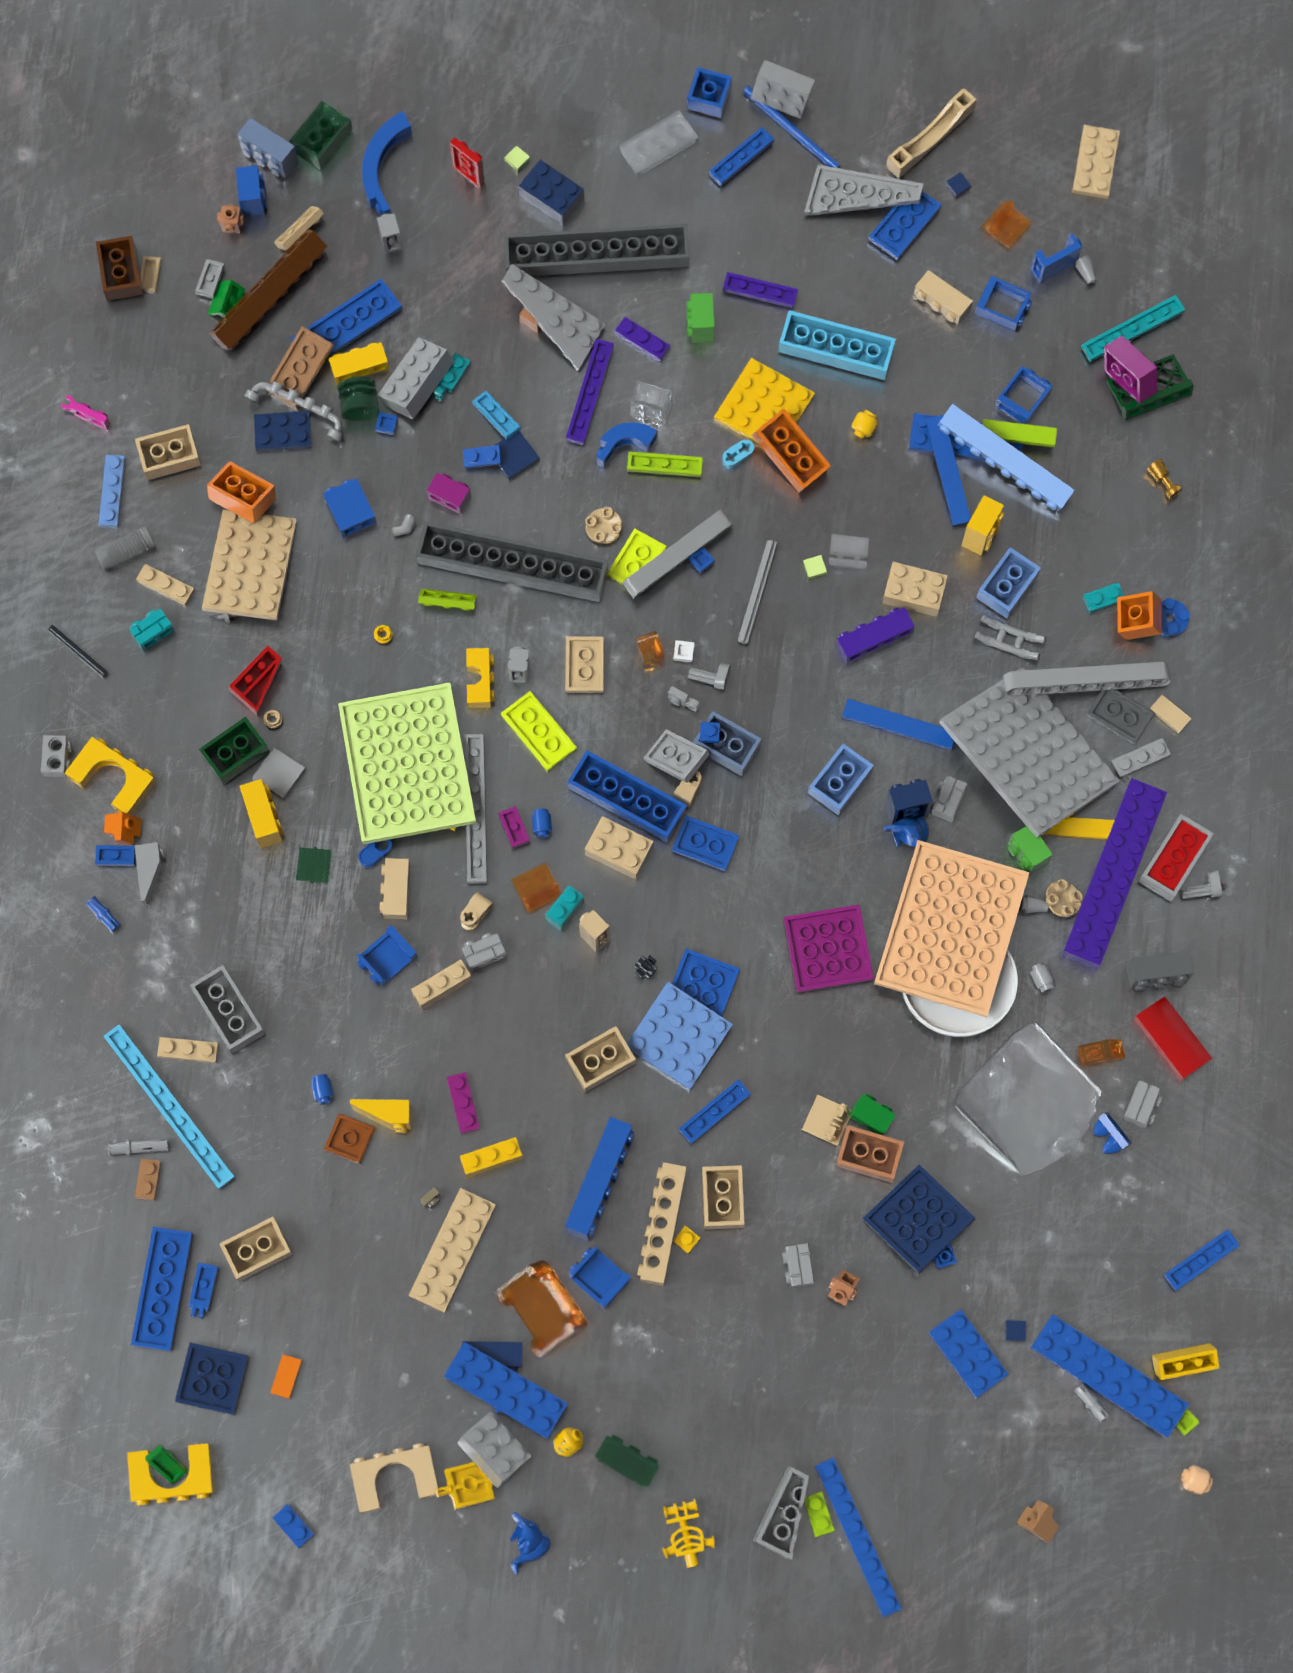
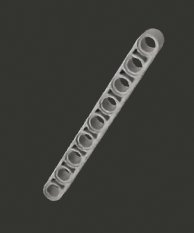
M1165 662L1011 671L1003 676L1006 693L1009 696L1162 687L1171 682L1168 666Z

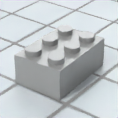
M764 60L750 99L801 119L815 80Z
M492 1411L462 1435L457 1443L497 1489L531 1458L527 1450Z

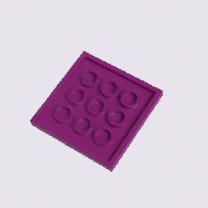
M860 904L783 917L797 993L874 980Z

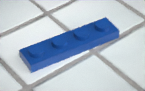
M761 127L709 170V175L722 186L774 143V138Z
M738 1079L678 1130L690 1144H693L751 1096V1093Z
M1227 1229L1164 1274V1277L1176 1292L1240 1245Z

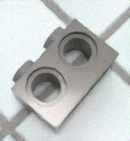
M43 735L41 773L44 777L67 778L65 772L71 765L68 755L72 752V742H69L67 736ZM62 744L60 750H53L55 745ZM54 763H61L59 768L52 769Z

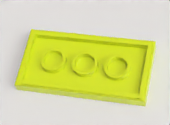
M531 691L501 713L504 720L547 772L577 750V746Z

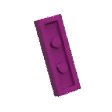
M466 1072L448 1076L447 1081L460 1133L465 1134L480 1130Z

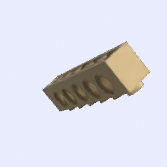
M663 1162V1166L658 1167L656 1179H660L659 1186H655L653 1198H656L655 1206L651 1205L649 1217L652 1218L651 1225L646 1227L645 1237H648L647 1245L643 1244L641 1256H644V1262L639 1264L637 1275L641 1276V1282L664 1286L687 1167ZM668 1180L673 1181L675 1184L671 1190L666 1189L663 1185ZM662 1200H669L671 1206L668 1209H663L660 1206V1202ZM657 1220H666L667 1226L665 1228H658L656 1226ZM660 1238L663 1241V1245L660 1248L654 1247L652 1245L654 1239ZM657 1258L660 1263L657 1267H651L648 1264L649 1259Z

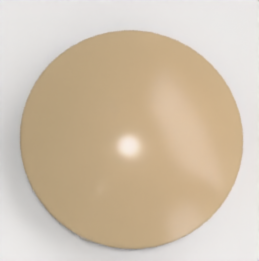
M609 507L595 510L585 521L588 537L599 544H607L616 540L621 534L623 527L620 516Z
M1064 879L1053 882L1047 888L1045 896L1050 910L1060 917L1075 915L1079 911L1081 900L1083 899L1082 893Z

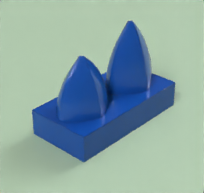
M1108 1112L1099 1117L1094 1126L1093 1134L1096 1136L1111 1134L1104 1144L1103 1153L1118 1152L1132 1144Z

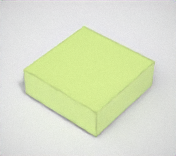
M517 146L504 158V161L517 172L530 160V156Z
M821 555L803 560L809 579L827 574Z

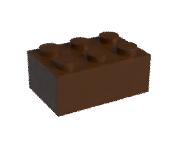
M126 236L97 241V254L106 300L143 295L133 237Z

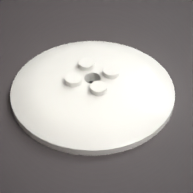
M1007 949L987 1018L906 993L902 994L911 1013L927 1028L946 1036H974L993 1028L1009 1012L1017 992V969L1012 955Z

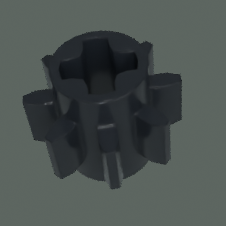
M643 955L634 965L637 969L635 974L642 979L645 976L650 979L658 969L655 965L657 960L651 955L648 958Z

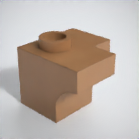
M1037 1500L1033 1508L1027 1506L1016 1523L1047 1543H1050L1059 1528V1525L1054 1522L1052 1517L1054 1508Z

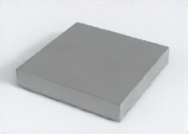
M273 748L252 779L254 781L262 779L263 784H268L272 793L284 800L306 769L276 748Z

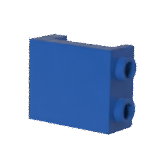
M1071 233L1068 236L1065 249L1048 258H1046L1042 250L1034 254L1031 270L1040 283L1076 264L1075 261L1079 259L1082 249L1080 239Z
M357 478L346 480L338 487H330L323 493L325 502L328 504L338 525L342 538L377 523Z
M392 925L385 929L386 933L362 954L358 953L356 955L358 959L356 963L363 971L367 969L371 973L370 979L376 985L380 983L382 987L418 957L417 952Z
M597 1246L593 1249L589 1247L582 1255L584 1259L580 1263L576 1262L569 1269L571 1272L569 1278L605 1309L631 1281V1277L607 1258Z

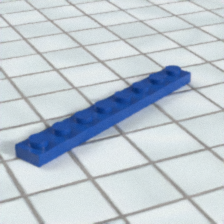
M834 1457L816 1465L815 1468L882 1617L884 1618L901 1610L899 1601Z

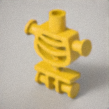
M695 1499L689 1503L683 1501V1506L677 1507L676 1503L667 1508L663 1506L665 1518H668L669 1515H676V1518L666 1520L667 1525L679 1522L681 1528L672 1534L670 1539L672 1546L662 1547L666 1559L674 1553L676 1557L685 1556L687 1568L699 1565L697 1553L704 1551V1546H712L714 1548V1536H711L712 1538H704L703 1532L699 1528L688 1526L687 1520L699 1518L698 1513L688 1515L687 1512L691 1510L698 1511ZM684 1510L685 1516L679 1517L678 1511ZM689 1531H697L700 1537L691 1535ZM681 1532L682 1538L674 1543L675 1536ZM691 1539L699 1540L701 1544L692 1543ZM684 1541V1545L677 1549L676 1546Z

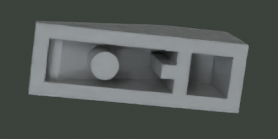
M158 842L135 845L140 897L143 905H148L162 868V859H165L164 848H160Z

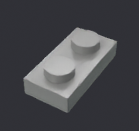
M206 259L195 290L197 295L214 299L225 267L224 263Z

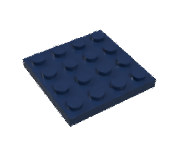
M920 1165L863 1217V1221L918 1274L976 1220L964 1206Z

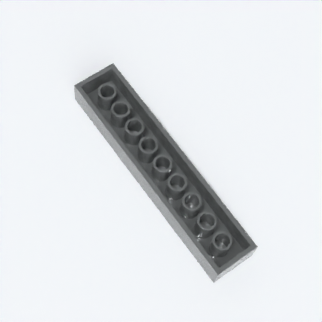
M687 224L504 234L506 272L512 264L530 276L689 267Z
M424 522L416 553L417 564L600 602L608 571V560L430 522Z

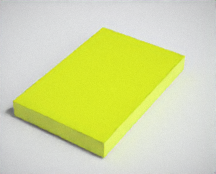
M634 529L609 569L607 577L622 585L628 577L665 551L667 546Z

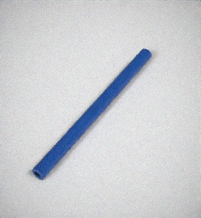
M746 86L743 93L751 98L753 89L750 86ZM752 100L828 167H841L837 161L778 110Z

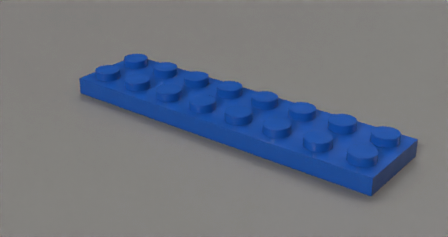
M1052 1314L1031 1346V1349L1166 1439H1168L1189 1406L1187 1402L1054 1314Z

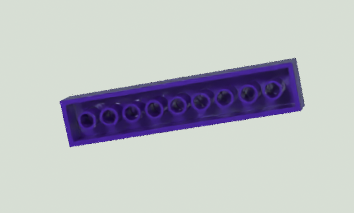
M1131 778L1062 952V957L1098 970L1167 795L1166 791Z

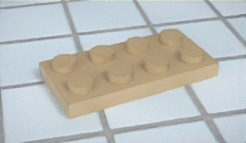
M1084 125L1072 193L1108 199L1120 131Z

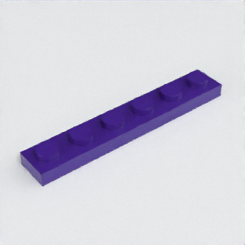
M600 339L595 341L566 435V441L581 445L585 443L614 348V343Z

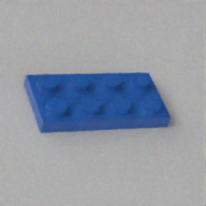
M923 192L920 203L894 206L870 234L868 240L898 260L941 209L942 204Z
M961 1309L928 1333L975 1398H978L1009 1375Z

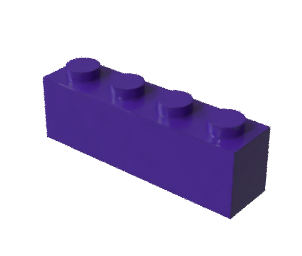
M905 607L901 609L895 608L884 617L878 616L867 625L865 623L860 624L850 633L848 631L841 633L838 636L839 638H837L836 645L847 664L913 633L915 625Z

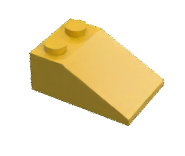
M350 1099V1105L354 1111L391 1130H395V1133H407V1130H412V1105L410 1100Z

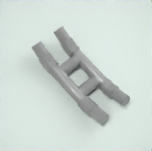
M986 615L982 616L981 621L999 630V633L995 639L978 631L975 634L976 639L988 646L999 648L1025 659H1040V653L1021 649L1024 639L1030 642L1045 644L1046 636L1012 627ZM1006 633L1017 636L1014 646L1003 642Z

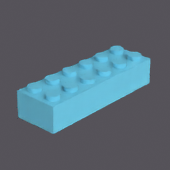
M789 310L779 342L778 352L885 380L896 338Z

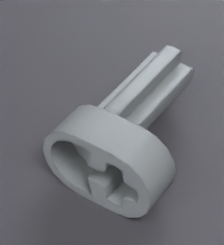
M720 663L717 674L690 668L688 678L713 684L714 688L724 690L731 665Z
M1218 870L1207 872L1208 884L1181 888L1182 898L1189 899L1211 895L1212 898L1221 897L1222 888Z

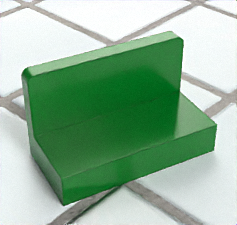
M233 280L219 282L208 315L224 317L242 299L245 288Z

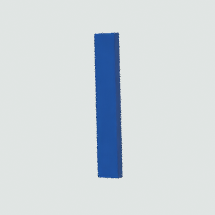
M940 415L928 418L925 421L954 527L969 523L971 517L950 436L944 434L939 429L940 426H938V423L944 416Z
M847 699L842 715L844 719L944 749H952L954 740L941 726Z

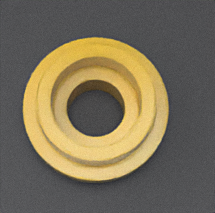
M380 625L374 631L375 640L381 644L388 643L393 637V632L387 625ZM384 632L387 636L381 637L380 634Z

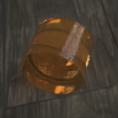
M656 631L635 638L636 647L644 665L665 658L664 650Z

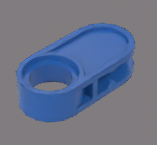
M390 839L384 840L389 844L386 850L378 848L379 842L369 843L358 855L361 865L372 867L392 851V841Z

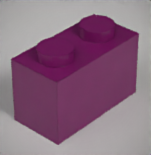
M436 473L426 491L429 499L460 514L471 496L470 488L467 484L461 481L458 483L452 480L449 475H441L439 473Z

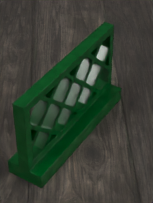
M1174 354L1154 361L1158 368L1157 381L1167 386L1163 390L1157 389V393L1141 403L1124 389L1115 388L1113 383H1116L1115 380L1112 378L1107 379L1106 383L1122 410L1124 420L1192 395L1194 384L1191 379L1188 380ZM1171 361L1175 366L1173 370L1164 368V364ZM1161 372L1171 375L1169 381L1159 378ZM1173 376L1180 377L1183 380L1179 384L1171 381ZM1123 395L1133 398L1132 402L1124 404L1122 401Z

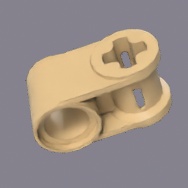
M696 771L691 778L696 777L697 782L693 781L690 783L689 780L688 783L681 781L672 796L686 804L688 808L692 805L702 784L699 771Z
M476 892L461 912L462 927L469 931L474 930L490 912L494 903ZM466 918H473V921L469 920L468 922H466Z

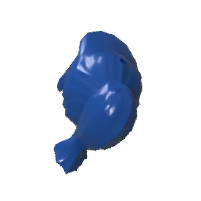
M914 817L913 819L902 818L894 824L883 828L885 832H892L897 847L900 846L899 841L901 840L906 845L916 848L918 840L927 842L929 837L928 823L921 817Z
M514 1512L512 1517L517 1522V1527L510 1540L513 1541L518 1537L517 1543L520 1555L511 1562V1568L515 1574H518L521 1564L537 1560L546 1554L550 1547V1539L545 1533L540 1531L536 1523Z

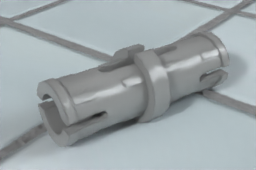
M1084 1383L1074 1391L1086 1404L1085 1408L1090 1409L1100 1423L1110 1415L1100 1404L1099 1398L1095 1397Z

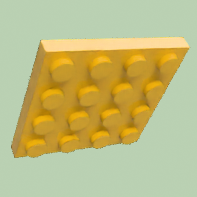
M751 358L716 412L714 420L757 443L752 434L783 408L797 424L814 398L815 392Z

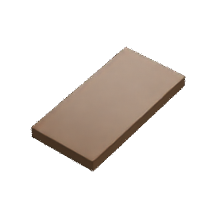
M302 326L269 383L272 384L275 381L283 385L282 389L287 392L292 389L300 393L299 397L303 399L334 344ZM273 394L296 409L299 407V405Z

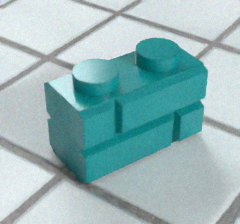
M160 608L158 610H151L146 615V618L133 622L131 628H129L131 635L143 651L174 631L173 625Z
M569 885L563 891L564 894L559 896L545 914L546 920L560 931L584 902V896Z

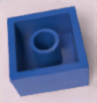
M697 67L687 97V109L722 118L732 87V76Z
M258 165L237 167L238 200L242 214H244V217L265 215L264 208H267V199L265 197L266 185L263 172H259Z

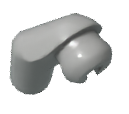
M407 514L402 526L392 528L394 537L412 532L416 524L414 515Z

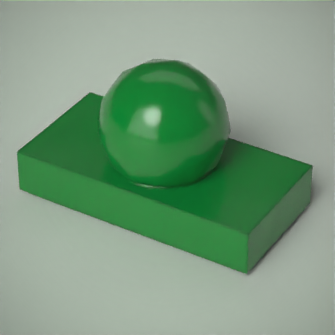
M161 1444L145 1456L146 1461L171 1484L187 1473V1468L175 1458L172 1451L165 1449Z

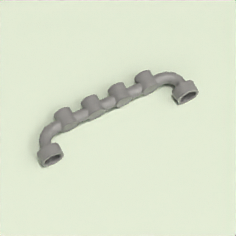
M275 381L272 384L260 382L254 385L251 391L247 389L245 397L255 402H258L261 397L258 392L265 389L333 421L335 428L334 430L330 428L327 435L341 441L343 437L341 433L342 421L336 414L332 413V408L324 404L321 408L315 405L317 401L306 397L304 400L299 397L300 393L292 389L287 392L282 389L283 385Z

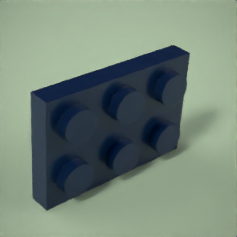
M310 411L254 414L256 452L312 448Z

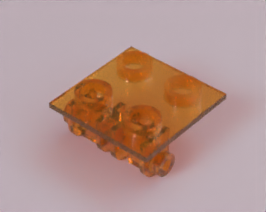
M1011 200L1008 202L1003 201L981 226L1008 248L1032 224L1030 220L1014 209L1013 206L1015 204Z
M546 863L511 879L528 913L559 898L562 894Z

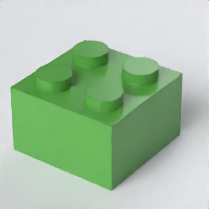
M712 293L690 294V301H687L688 337L692 338V343L714 342Z
M1027 826L1012 834L1008 843L1010 854L1013 857H1017L1020 869L1029 872V876L1048 865L1053 855L1041 836L1036 838Z

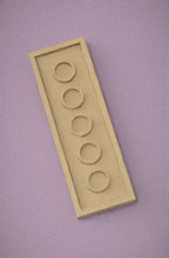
M462 1188L459 1189L408 1295L409 1297L443 1313L446 1312L496 1204Z

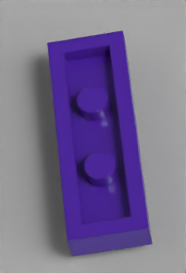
M624 317L615 329L616 335L661 362L670 349L668 343L627 317Z

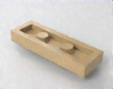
M311 206L274 244L280 249H289L306 230L319 222L320 217L324 213L320 208Z
M147 564L143 566L136 578L138 583L184 606L188 604L195 592L193 587Z
M160 1037L157 1057L216 1063L219 1044L217 1042Z

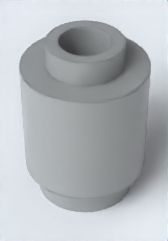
M1039 963L1032 967L1033 971L1030 974L1038 990L1040 989L1044 993L1056 987L1055 979L1047 964Z

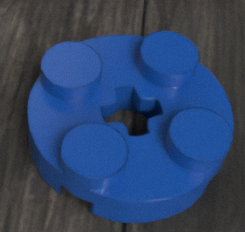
M1172 598L1161 601L1162 634L1160 635L1169 637L1182 634L1189 624V611L1184 604ZM1166 615H1173L1175 621L1171 620L1168 622Z

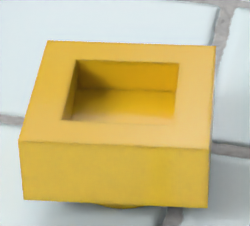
M684 1226L673 1240V1243L689 1254L700 1240V1237Z

